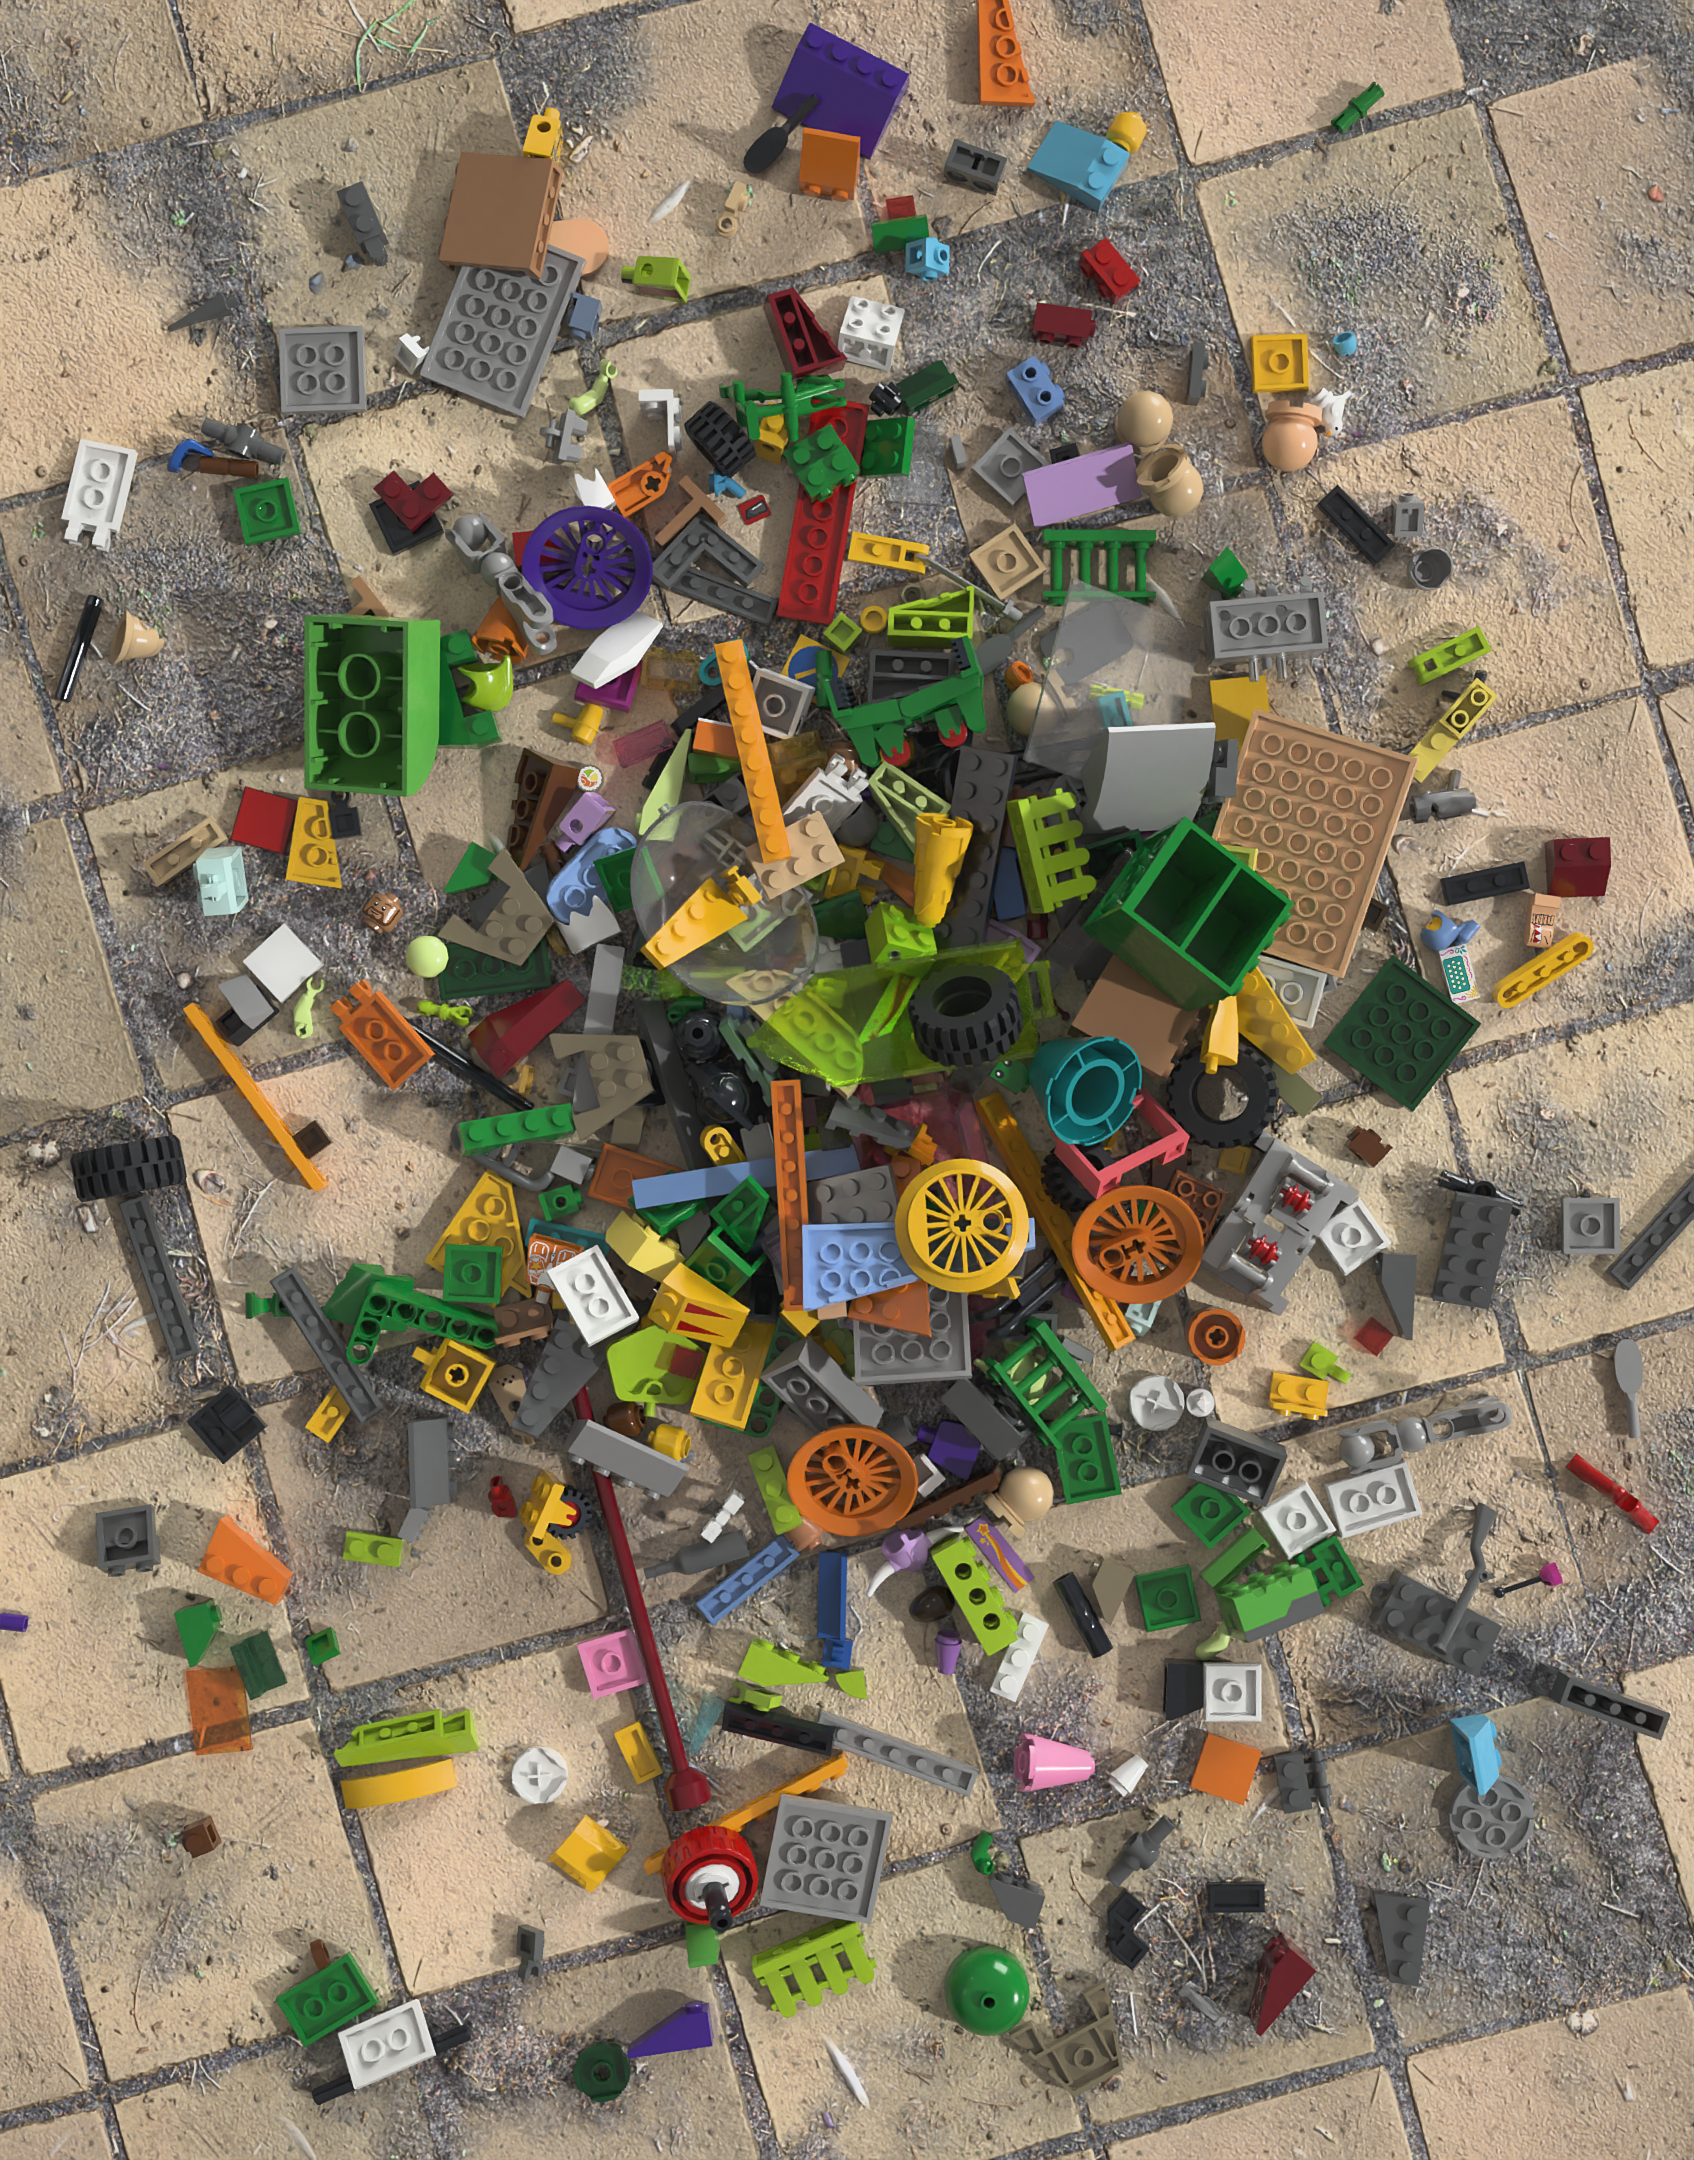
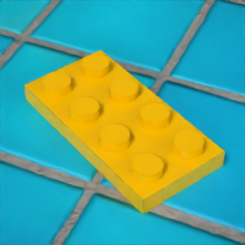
M746 1318L731 1348L711 1343L690 1409V1415L744 1431L776 1327L775 1323L749 1322Z

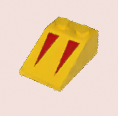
M680 1262L662 1281L647 1317L670 1333L731 1348L750 1309Z

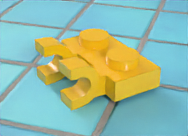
M840 843L838 848L845 862L831 869L823 897L831 898L858 888L863 903L871 905L877 888L869 885H857L860 874H864L878 880L883 872L885 863L877 860H865L866 851Z

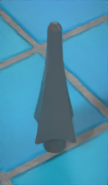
M220 292L189 315L169 325L168 330L173 332L196 323L234 315L231 308L240 305V301L236 294L225 297Z

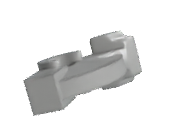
M1186 1982L1178 1992V1997L1186 2003L1191 2000L1196 2009L1203 2012L1205 2017L1209 2018L1214 2025L1220 2027L1226 2020V2017L1216 2008L1217 2004L1208 1996L1204 1995L1202 1997L1196 1992L1199 1987L1194 1982Z

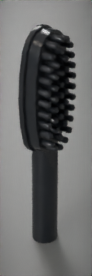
M814 94L781 127H772L752 144L743 160L744 167L748 172L753 174L760 173L776 161L788 143V136L820 103Z

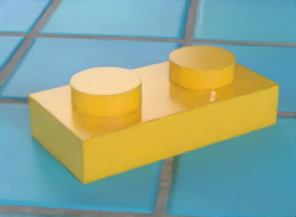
M335 1384L305 1426V1428L327 1443L332 1440L351 1412Z

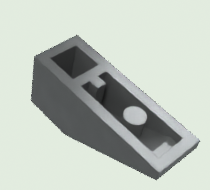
M1379 1252L1377 1253V1258L1373 1259L1372 1273L1376 1275V1282L1400 1337L1406 1340H1413L1417 1255Z

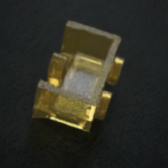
M652 647L651 651L645 652L641 675V686L643 689L698 694L700 678L698 671L701 658L699 655H695V651L679 650V653L676 654L667 653L668 649Z

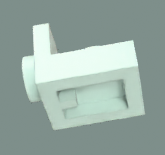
M1162 1300L1145 1304L1128 1303L1123 1316L1134 1336L1143 1337L1151 1328Z

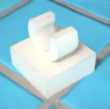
M405 334L399 338L393 356L413 375L420 370L430 348L428 346L422 349L418 345L421 339L419 336L411 338L408 334Z

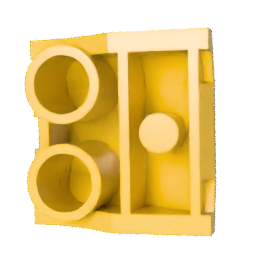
M585 1814L574 1831H571L568 1838L563 1840L561 1846L554 1853H551L547 1860L564 1870L584 1889L592 1893L622 1859L629 1848L610 1831L597 1824Z

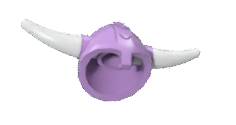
M948 1526L925 1534L921 1528L914 1531L908 1528L902 1532L900 1529L891 1532L882 1543L881 1549L887 1561L874 1575L866 1596L871 1597L877 1587L888 1576L900 1569L912 1572L921 1571L927 1560L928 1549L949 1535L963 1532L964 1528L962 1526Z

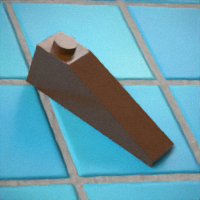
M525 747L523 748L515 773L514 783L519 784L517 800H512L511 809L515 810L514 824L509 827L506 849L511 854L510 857L521 871L526 869L568 804L578 783L581 771L563 760Z

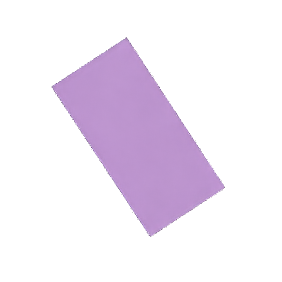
M1126 442L1021 473L1034 528L1142 497L1140 486L1136 482L1138 476L1135 473L1136 463L1132 444Z

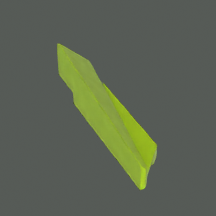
M440 1709L357 1726L351 1733L352 1739L342 1749H336L334 1756L341 1767L471 1752L477 1751L479 1745L470 1709L443 1718Z

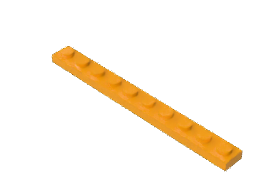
M997 1091L974 1103L976 1111L1109 1352L1111 1353L1136 1339L1115 1300L1109 1299L1095 1291L1079 1274L1072 1255L1074 1226L1066 1211L1060 1208L1061 1203L1054 1205L1050 1201L1053 1196L1051 1194L1046 1196L1044 1192L1047 1189L1046 1184H1041V1178L1045 1177V1174L1041 1173L1039 1162L1000 1092Z

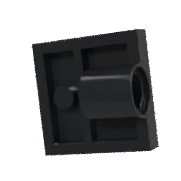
M232 1384L224 1388L187 1421L188 1425L222 1464L228 1462L268 1427Z

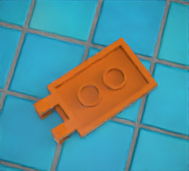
M363 979L359 983H355L348 990L360 1001L354 1008L346 996L341 1000H337L329 1008L343 1021L338 1026L341 1032L394 1091L433 1057L435 1053L380 990L373 994L371 986Z

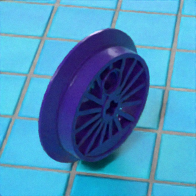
M574 506L553 513L534 529L523 552L522 574L536 592H541L549 602L556 622L572 628L593 630L618 624L631 616L641 606L651 586L653 563L647 542L640 531L629 520L614 511L602 507ZM584 520H589V521H591V522H588V523L585 525ZM578 521L580 542L569 526V523ZM604 524L611 526V528L607 531ZM562 528L572 545L554 532ZM617 531L623 535L624 538L607 546ZM595 534L602 539L598 542H592L587 537ZM549 539L564 551L544 546V544ZM628 545L633 550V552L613 554ZM588 554L592 555V563H590L589 567L584 566L587 562ZM540 555L556 558L560 561L541 563ZM636 561L635 569L616 565V563ZM563 570L560 573L550 577L549 579H546L543 573L548 571ZM612 573L632 579L627 585ZM571 577L565 586L558 584L563 580ZM581 579L579 588H573L578 580ZM604 579L622 592L614 597ZM594 580L605 596L596 594ZM586 581H588L590 592L584 591Z

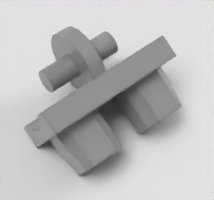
M567 409L566 413L561 414L558 430V420L550 419L549 427L540 428L539 435L547 438L546 448L553 449L554 441L556 440L552 459L554 464L561 465L563 462L578 463L581 460L583 447L570 444L571 435L583 438L587 431L588 421L575 416L576 411Z

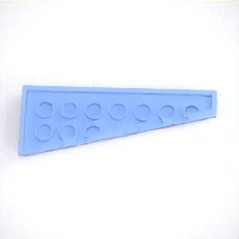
M1028 1218L1029 1232L1024 1252L1035 1249L1034 1218ZM983 1219V1224L988 1230H995L999 1227L998 1219ZM958 1220L957 1223H954V1227L957 1226L960 1228V1232H964L966 1226H971V1222ZM927 1221V1223L944 1222V1221ZM895 1222L802 1225L804 1311L815 1310L922 1280L911 1270L901 1255L895 1235ZM1012 1224L1004 1225L999 1234L1010 1237ZM944 1228L927 1229L928 1237L943 1231ZM947 1235L928 1244L929 1257L948 1237ZM982 1237L1000 1254L1005 1251L1008 1243L992 1237ZM973 1239L984 1263L997 1260L980 1243ZM953 1240L932 1262L933 1264L944 1269ZM967 1242L968 1267L978 1265ZM960 1243L950 1268L951 1272L962 1269Z

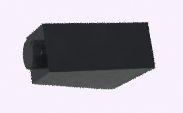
M1165 1658L1162 1712L1165 1720L1172 1721L1203 1708V1662L1232 1661Z

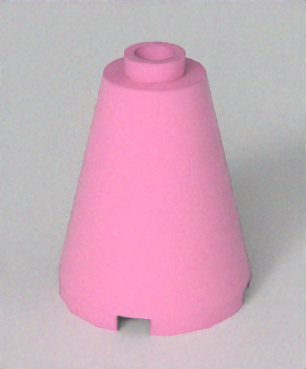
M1022 1733L1018 1738L1023 1741L1021 1746L1015 1747L1014 1777L1021 1781L1022 1786H1017L1021 1792L1085 1781L1089 1779L1090 1774L1094 1773V1758L1086 1750L1028 1733Z

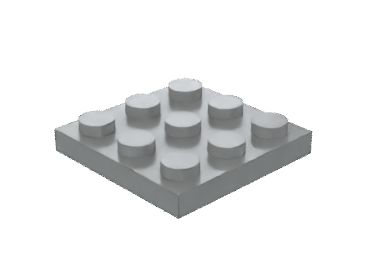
M363 326L279 329L281 412L283 415L367 412L365 329Z

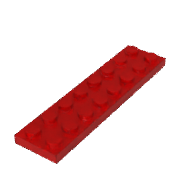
M814 400L813 404L819 403V402H822V401ZM847 401V404L842 407H831L811 413L808 436L830 423L843 445H846L860 467L870 405ZM857 480L846 487L840 485L833 489L834 493L821 502L818 499L811 502L799 483L777 610L778 618L829 626L833 622Z

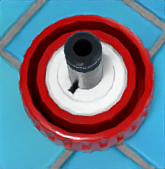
M704 1826L684 1833L667 1849L661 1863L662 1885L671 1909L684 1920L696 1924H710L711 1928L717 1932L726 1931L732 1926L733 1917L741 1913L749 1905L758 1886L756 1862L748 1842L739 1833L726 1827Z

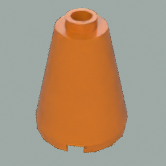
M499 595L473 634L471 643L475 649L484 655L486 650L494 653L493 659L502 662L503 656L509 655L511 663L518 664L521 663L522 659L525 660L528 644L523 639L515 620L503 605L501 595Z

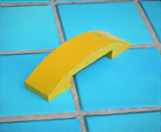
M452 1758L427 1762L419 1767L370 1777L369 1775L340 1781L346 1809L366 1808L401 1802L457 1786Z

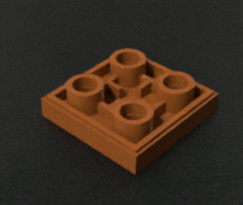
M1175 1169L1166 1191L1180 1198L1191 1208L1201 1225L1204 1244H1206L1228 1192Z

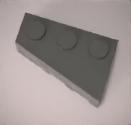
M870 649L868 702L871 701L872 704L907 697L942 682L943 677L954 674L955 654Z

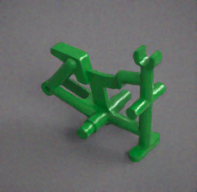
M782 372L780 374L781 391L765 392L763 389L744 390L742 380L733 381L731 386H724L723 383L719 384L720 397L730 398L735 406L737 424L741 428L747 427L748 436L753 441L760 438L758 419L783 414L788 441L793 442L799 440V416L831 407H842L847 404L846 397L826 394V392L845 387L843 379L832 380L826 374L817 376L804 375L802 379L797 380L796 388H794L791 372ZM782 399L781 403L757 407L754 402L759 400L760 403H764L766 400ZM811 399L822 401L812 405L810 403Z

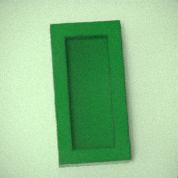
M926 214L871 223L875 254L906 249V243L929 237Z

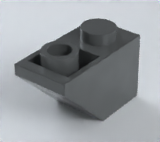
M999 1870L997 1873L992 1872L989 1874V1884L1007 1920L1035 1929L1045 1899L1044 1890L1040 1888L1041 1885L1027 1879L1024 1882L1015 1880L1013 1875L1005 1871Z

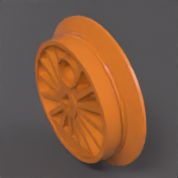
M1125 1186L1106 1192L1085 1208L1078 1218L1072 1234L1073 1260L1085 1282L1095 1291L1109 1299L1130 1304L1160 1301L1181 1290L1197 1272L1204 1251L1201 1225L1191 1208L1174 1194L1151 1186ZM1137 1199H1145L1147 1202L1138 1222ZM1131 1200L1133 1222L1121 1201ZM1155 1202L1158 1210L1148 1219ZM1114 1205L1122 1220L1107 1210V1208ZM1100 1215L1112 1225L1096 1221V1219ZM1091 1230L1107 1234L1089 1236ZM1167 1240H1176L1178 1244ZM1099 1245V1250L1093 1252L1091 1246ZM1113 1249L1118 1252L1114 1254H1109L1106 1251ZM1162 1250L1176 1253L1179 1255L1174 1260ZM1152 1255L1167 1265V1267L1160 1271ZM1142 1257L1145 1258L1153 1274L1143 1276ZM1136 1260L1137 1276H1128L1130 1266ZM1122 1267L1121 1273L1113 1271V1269Z
M841 1424L830 1427L813 1436L796 1451L788 1468L787 1488L794 1506L796 1505L799 1513L819 1525L824 1531L842 1536H866L892 1527L909 1512L917 1495L918 1475L915 1464L908 1452L886 1433L868 1425ZM848 1438L856 1439L854 1452L849 1448ZM862 1439L870 1441L859 1456ZM878 1445L883 1447L879 1451L872 1454ZM891 1455L893 1459L884 1460ZM812 1457L818 1461H811L810 1458ZM900 1469V1473L892 1472L891 1470ZM806 1471L814 1472L816 1474L807 1475ZM822 1484L821 1486H819V1487L816 1488V1489H814V1488L812 1487L813 1485ZM835 1489L828 1500L823 1497ZM846 1492L845 1506L836 1504L842 1494ZM856 1494L858 1501L851 1504L852 1495Z

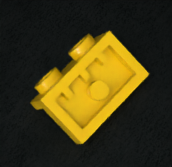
M1272 1372L1267 1405L1274 1408V1413L1291 1416V1411L1301 1412L1302 1418L1318 1420L1319 1415L1327 1416L1325 1406L1329 1381Z

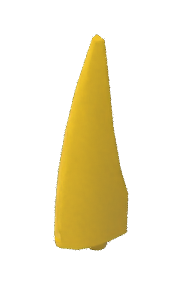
M1236 996L1227 997L1225 1000H1219L1213 1004L1207 1027L1202 1037L1200 1062L1206 1063L1205 1072L1208 1074H1216L1218 1065L1229 1066L1237 1064L1238 1014Z

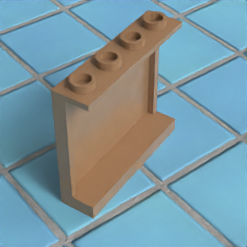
M461 152L459 162L455 168L456 178L454 188L450 192V207L448 216L444 220L445 231L442 243L438 249V260L450 271H454L456 265L525 272L531 279H541L563 170L553 159Z
M1113 954L1072 1022L1067 1034L1071 1037H1079L1080 1034L1084 1037L1110 1036L1122 1040L1137 1054L1141 1069L1156 1077L1153 1084L1157 1085L1160 1078L1167 1079L1175 1064L1170 1061L1174 1054L1180 1056L1188 1041L1183 1039L1188 1031L1194 1033L1201 1021V1018L1197 1016L1200 1009L1197 1008L1187 1012ZM1210 1004L1205 1005L1202 1009L1207 1010Z

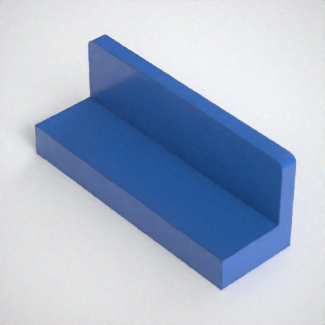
M819 1551L817 1638H840V1642H846L847 1552Z

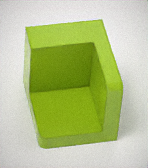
M842 612L823 633L824 641L844 656L852 650L863 636V630Z

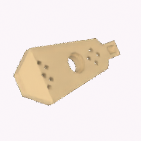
M508 1363L494 1369L488 1386L511 1428L517 1411L511 1408V1403L513 1401L521 1403L527 1389L523 1371ZM511 1429L515 1435L521 1436L525 1448L536 1444L533 1437Z

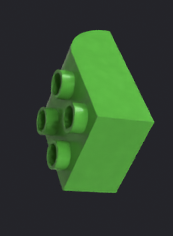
M354 614L304 615L305 789L408 797L416 793L423 786L432 769L439 740L440 620Z

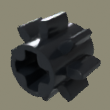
M892 381L888 386L883 382L879 383L869 395L868 399L873 402L870 405V409L879 417L884 413L891 417L903 403V400L899 397L901 389Z

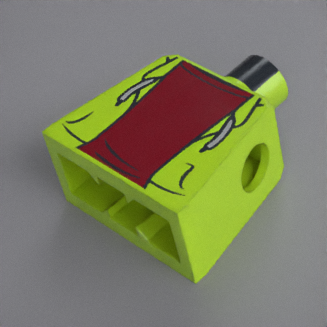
M638 256L635 267L623 266L621 272L622 283L633 284L641 296L687 304L691 275L679 258Z

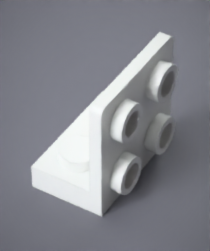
M852 296L840 330L838 350L845 354L848 358L847 361L890 371L905 310L893 305Z
M673 389L639 390V403L643 416L648 415L649 419H663L664 415H668V447L673 457L672 459H677V451L682 450V433H680V426H677V423H682L680 399L674 397Z

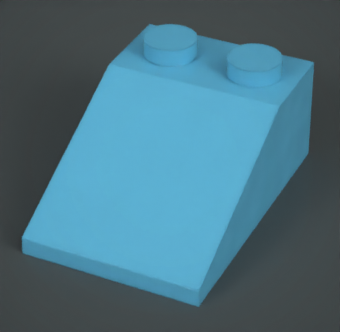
M1055 121L1028 165L1027 170L1094 211L1099 212L1126 168L1130 153L1105 138Z
M1484 1714L1450 1719L1459 1775L1479 1796L1485 1795L1499 1777L1498 1767L1502 1766L1498 1749L1494 1748L1493 1739L1497 1737L1495 1725Z

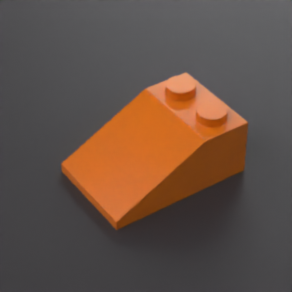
M804 127L799 191H804V194L812 197H819L820 194L831 196L833 200L846 202L848 199L854 200L860 170V137Z

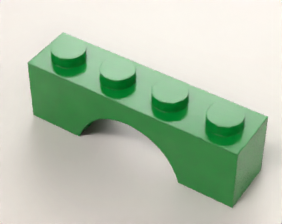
M571 1103L460 1122L455 1130L461 1157L489 1153L503 1146L526 1141L549 1142L571 1138L576 1131Z

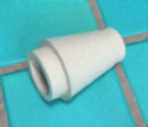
M1135 1754L1133 1758H1130L1110 1773L1111 1777L1107 1782L1124 1797L1127 1793H1132L1148 1765L1141 1757Z

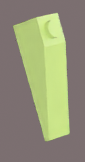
M686 728L644 804L642 813H637L635 829L639 830L638 834L642 838L671 843L675 837L688 765V753H690L693 738L692 729Z

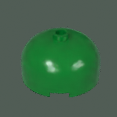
M985 1944L986 1946L976 1947L968 1951L966 1949L953 1960L945 1977V1999L950 2014L962 2028L980 2036H996L1011 2030L1022 2019L1029 2004L1030 1987L1024 1967L1013 1953L996 1945Z

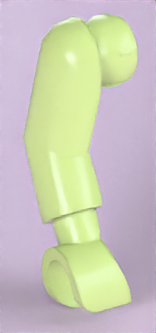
M601 360L599 365L600 375L598 379H595L592 389L579 397L571 398L568 402V409L576 411L577 415H583L602 403L609 385L607 383L608 379L614 378L618 372L615 366L610 365V360Z
M313 977L308 980V989L306 993L302 994L293 1010L295 1033L301 1039L308 1038L313 1033L310 1009L316 1000L314 998L316 994L325 987L323 979L319 989L312 987L311 981Z
M1224 1619L1222 1623H1219L1215 1635L1196 1646L1195 1655L1198 1659L1208 1661L1228 1646L1230 1637Z

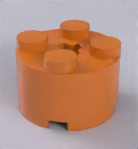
M1205 1307L1199 1309L1189 1318L1185 1327L1184 1337L1188 1350L1204 1363L1216 1366L1224 1365L1235 1359L1244 1348L1245 1331L1241 1322L1233 1313L1223 1308ZM1216 1329L1221 1334L1220 1339H1215L1214 1343H1212L1209 1333H1213Z

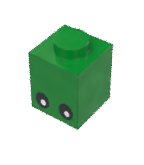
M1007 1053L1001 1056L988 1077L1014 1095H1017L1019 1091L1025 1093L1031 1085L1029 1081V1068Z

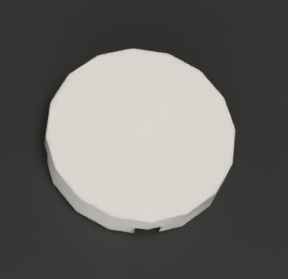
M1154 1374L1145 1376L1135 1383L1130 1390L1128 1405L1129 1412L1139 1425L1149 1430L1161 1431L1167 1430L1178 1422L1184 1411L1185 1401L1183 1392L1176 1382L1167 1376Z
M535 1746L528 1748L518 1756L512 1767L513 1788L520 1798L529 1803L552 1802L562 1793L567 1784L568 1769L565 1760L557 1751L550 1747Z

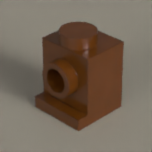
M1356 1125L1346 1135L1349 1140L1344 1144L1368 1168H1374L1393 1148L1390 1144H1380L1379 1142L1382 1138L1371 1128L1366 1130L1359 1125Z
M211 1815L184 1826L182 1844L186 1852H190L192 1859L213 1851L221 1843Z

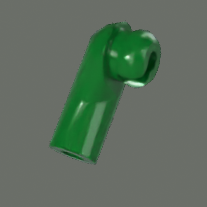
M678 997L667 1011L668 1020L672 1023H677L691 1010L706 1009V997Z
M982 1830L970 1851V1855L975 1869L983 1875H989L994 1870V1864L987 1849L994 1836L985 1830Z

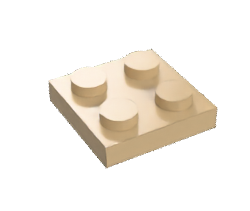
M1015 523L968 556L1000 602L1047 570Z

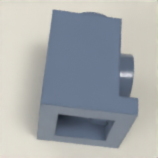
M574 292L572 298L575 307L571 306L567 315V323H569L570 327L569 336L580 341H584L585 338L593 340L603 311L601 300Z

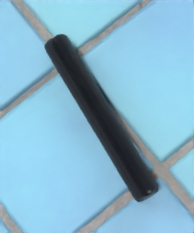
M88 595L54 695L59 701L69 703L72 699L104 600L98 596Z

